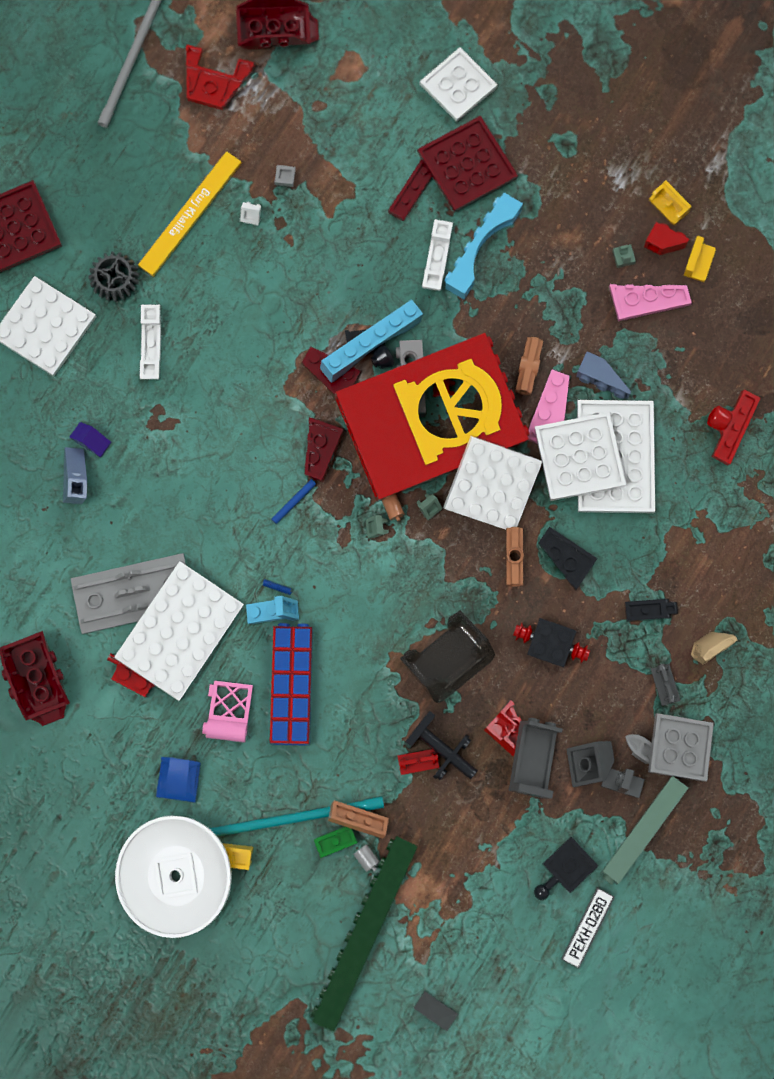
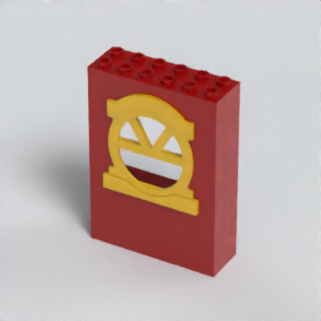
M486 333L335 392V400L377 502L458 470L470 436L508 449L529 440V430L521 422L522 413L519 407H515L513 402L515 400L514 393L511 389L508 390L506 385L508 382L507 376L499 368V365H501L500 359L497 354L494 355L492 347H494L490 336H486ZM451 378L463 380L462 385L450 399L443 380ZM434 383H436L457 438L437 437L428 432L419 419L418 405L421 396ZM470 386H473L478 391L482 400V411L454 406ZM458 416L478 418L479 421L470 432L465 434Z

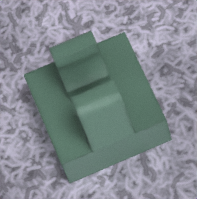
M631 244L613 248L612 252L617 268L635 264L636 260Z
M426 494V499L423 502L417 501L420 511L427 520L443 509L437 497L433 494Z
M374 515L366 519L367 537L376 538L389 533V530L383 529V524L388 523L387 519L382 518V515Z

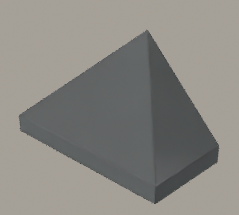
M426 991L414 1007V1009L446 1031H448L458 1015Z

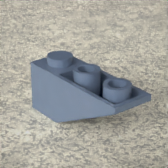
M586 352L576 377L583 383L596 385L599 390H608L614 393V396L617 398L628 399L631 391L605 359Z
M65 447L63 503L82 504L87 499L84 449Z

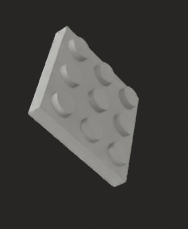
M659 713L655 714L648 772L706 782L714 723Z

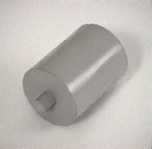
M367 844L353 854L366 872L371 869L373 871L377 870L375 866L380 861Z

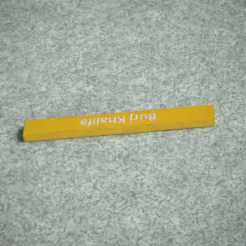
M227 151L140 261L138 264L139 268L152 277L155 276L242 163L239 159Z

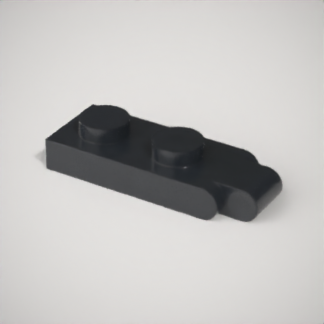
M669 599L629 601L624 603L626 622L670 619L671 615L678 614L677 602H669Z

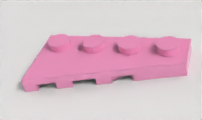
M609 285L618 321L685 307L692 303L687 285Z
M551 370L528 429L530 433L528 436L529 441L537 443L535 426L564 421L569 384L568 375Z

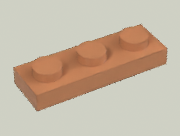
M335 800L331 803L328 818L330 822L382 839L386 836L389 820L387 817Z

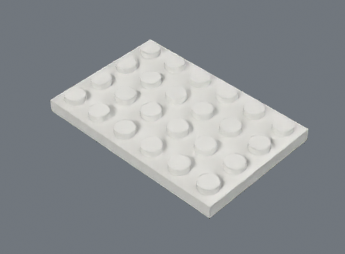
M578 400L577 418L610 413L626 482L625 487L579 495L578 512L655 513L654 401Z
M179 561L114 658L180 701L244 604Z

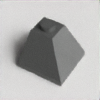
M611 741L593 742L567 748L573 787L606 781L614 763Z

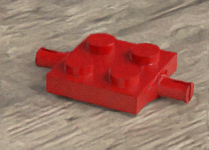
M110 653L107 661L117 665L111 680L146 698L155 685L114 658L115 655Z

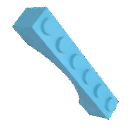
M503 193L501 198H496L493 203L494 208L492 212L488 211L483 219V226L476 229L473 235L475 238L472 243L470 241L464 248V255L462 257L459 256L454 264L455 269L453 272L449 271L445 277V289L462 299L466 298L474 285L473 269L479 249L494 233L513 225L522 211L523 203L506 193Z
M410 300L321 360V371L331 383L334 382L375 348L419 324L423 313L413 300Z

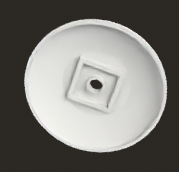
M182 816L157 818L139 827L125 842L116 865V889L120 902L128 916L144 930L163 937L175 938L191 935L208 926L222 911L228 899L231 887L229 857L219 838L202 823ZM174 870H177L181 876L177 882L172 879V872Z

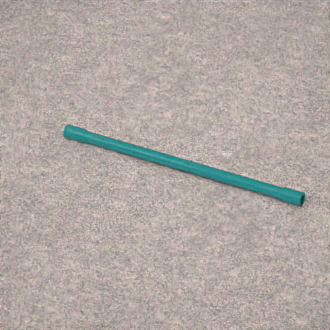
M382 796L347 803V805L366 811L384 808ZM331 806L209 829L217 837L320 819L329 817Z

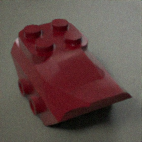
M247 0L236 6L238 46L243 49H267L272 45H279L281 47L308 45L313 41L319 40L318 20L310 13L309 4L301 0Z
M43 631L0 647V657L4 669L1 670L2 676L5 681L9 682L11 687L8 689L9 695L12 700L15 699L25 720H33L45 726L64 718L66 706L70 704L62 683L64 676L61 669H57L55 665L57 657L53 650L50 651Z

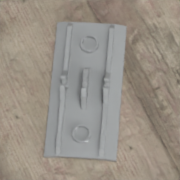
M184 553L71 578L81 633L86 634L139 622L179 561L186 565Z

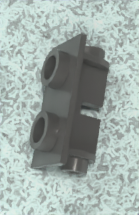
M661 664L651 668L661 705L664 706L681 701L670 665Z

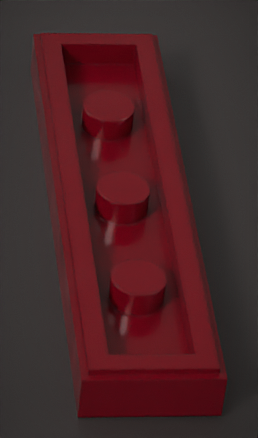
M422 159L388 210L389 214L403 222L432 179Z

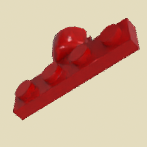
M744 389L741 391L733 411H729L721 406L714 407L709 414L707 424L718 430L721 436L711 457L726 465L731 464L760 401V397Z

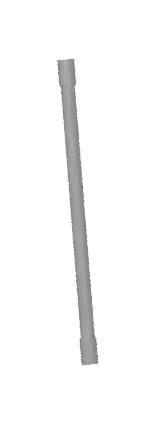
M151 0L108 102L97 122L98 125L107 128L116 104L162 0Z

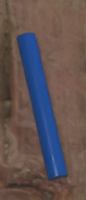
M311 479L271 520L277 524L316 483Z

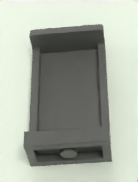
M528 718V721H520L509 791L542 799H552L553 791L548 790L556 735L557 733H562L563 729L556 727V723L545 722V724L539 723V719Z

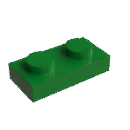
M348 827L340 828L313 839L320 858L358 844L352 829Z

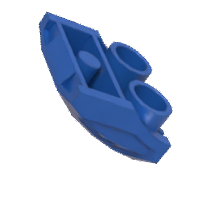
M161 757L156 797L196 803L201 763Z

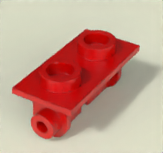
M432 749L397 756L401 775L439 768L438 755Z

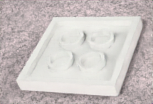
M461 48L457 49L420 81V85L456 122L497 88V84Z

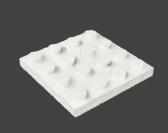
M34 276L0 323V343L54 377L97 316Z
M609 412L535 426L534 430L550 501L626 486Z
M470 436L443 508L505 530L506 528L517 527L542 461Z

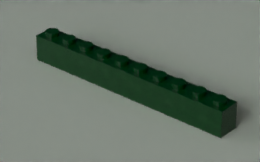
M398 836L395 837V840L390 839L386 848L389 853L386 858L382 857L378 866L381 871L378 876L374 875L370 886L373 887L370 895L365 894L361 903L364 905L361 913L357 912L353 923L356 926L353 932L349 930L345 938V942H347L345 950L340 949L336 958L339 963L336 969L332 967L327 979L331 981L328 987H323L319 995L322 1001L319 1006H314L310 1015L313 1017V1023L332 1032L335 1031L417 850V845Z

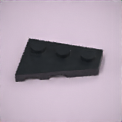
M551 527L547 529L538 543L575 591L598 559Z

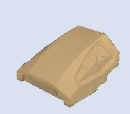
M709 632L694 642L691 656L695 661H699L703 665L717 654L729 648L737 641V638L732 634Z

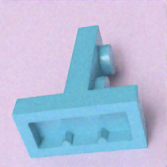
M284 596L274 597L275 600L247 604L248 624H257L282 619L299 620L298 601Z

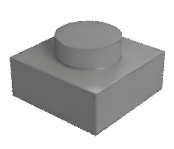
M277 165L275 185L293 187L295 167Z

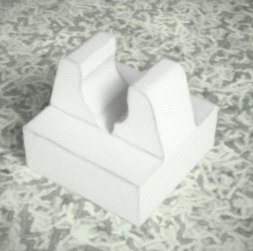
M243 202L240 222L258 225L261 212L260 204L253 205L250 202Z

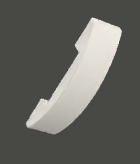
M434 220L422 288L441 291L453 222Z
M141 305L140 379H159L161 361L160 305Z

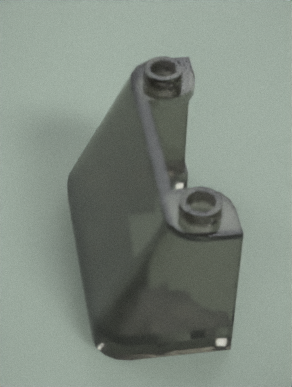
M461 610L449 617L447 623L449 630L421 653L415 649L408 650L400 658L405 667L436 703H440L486 667L495 657V652L488 638Z

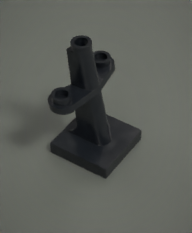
M429 711L403 745L410 749L419 739L446 760L433 776L434 779L438 778L441 780L447 772L445 767L450 763L471 780L478 770L457 754L461 747L465 749L471 742L470 736L466 734L454 750L427 729L436 716Z

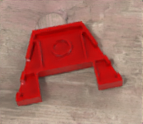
M186 45L187 100L223 110L252 72L255 63L238 59L233 75L198 66L203 53L202 48Z

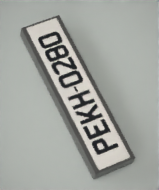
M598 887L596 888L561 960L578 969L580 968L615 898L613 895Z

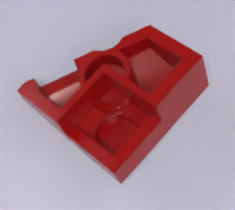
M511 700L484 731L514 756L521 718L517 717L513 707L515 704Z

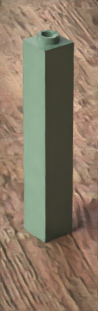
M673 776L668 779L601 871L604 874V880L611 885L621 882L688 789L687 786Z

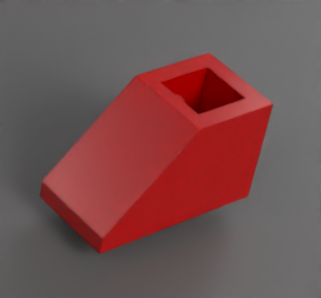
M656 222L646 239L644 247L658 255H663L685 249L689 238L682 232L671 230L664 223L659 224Z

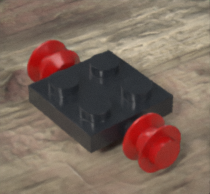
M539 618L535 633H532L531 625L525 628L522 622L521 626L516 625L513 636H516L515 641L521 638L524 644L529 641V638L532 640L527 655L563 668L569 653L573 661L579 658L581 664L583 660L587 661L590 650L587 649L588 645L584 648L580 647V642L575 644L573 648L572 643L576 630Z

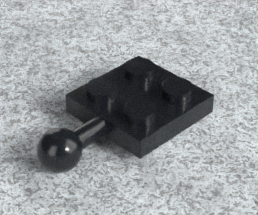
M570 837L542 864L553 876L544 885L540 884L535 887L534 896L538 900H546L550 894L549 890L558 882L570 894L598 867V864Z

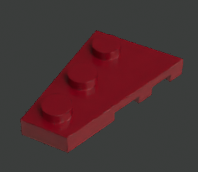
M310 346L302 361V365L322 382L331 393L335 395V392L356 383L361 371L354 367L331 383L320 369L321 360L329 355Z
M309 417L308 446L304 472L306 477L320 482L324 481L345 432L344 429Z

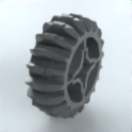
M112 251L111 256L104 253L103 259L98 257V263H92L94 268L89 269L91 275L88 278L92 281L90 286L94 288V293H99L100 298L106 296V300L109 301L113 297V300L116 302L117 297L124 300L125 294L127 296L131 295L129 290H136L134 285L139 284V281L136 279L139 278V273L136 272L138 267L134 265L133 259L129 260L128 255L122 257V253L119 252L115 256V253ZM120 265L129 271L128 276L121 273ZM117 274V277L111 279V276ZM100 277L107 280L108 288L100 283Z

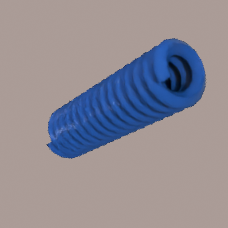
M266 579L263 581V586L278 590L287 595L292 593L289 587L278 585Z

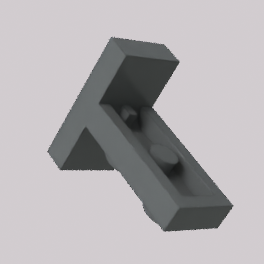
M610 769L607 779L602 781L601 787L639 799L645 779L633 776L634 771L630 769H625L623 772Z

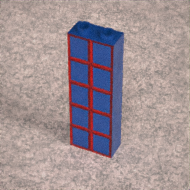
M279 623L278 626H273L270 744L310 746L313 628L309 627V624H297V627H289L290 624Z

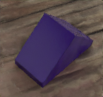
M79 422L69 437L100 458L111 444V441L95 428Z

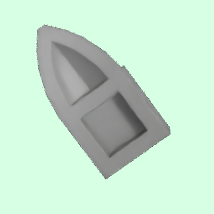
M640 735L625 736L627 744L633 752L632 755L643 763L649 764L652 743Z

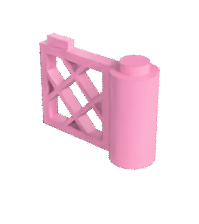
M214 681V685L210 684L208 696L212 697L209 719L207 722H204L202 732L206 734V738L245 743L253 685ZM218 687H226L230 693L221 699L217 694ZM240 689L248 690L247 697L242 701L235 695ZM233 696L238 704L229 710L224 701ZM220 704L227 710L222 716L214 715V709ZM241 706L245 711L244 718H236L232 712Z

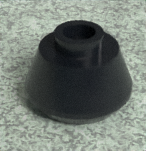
M385 345L378 346L372 352L373 357L370 359L375 368L387 369L393 367V357Z

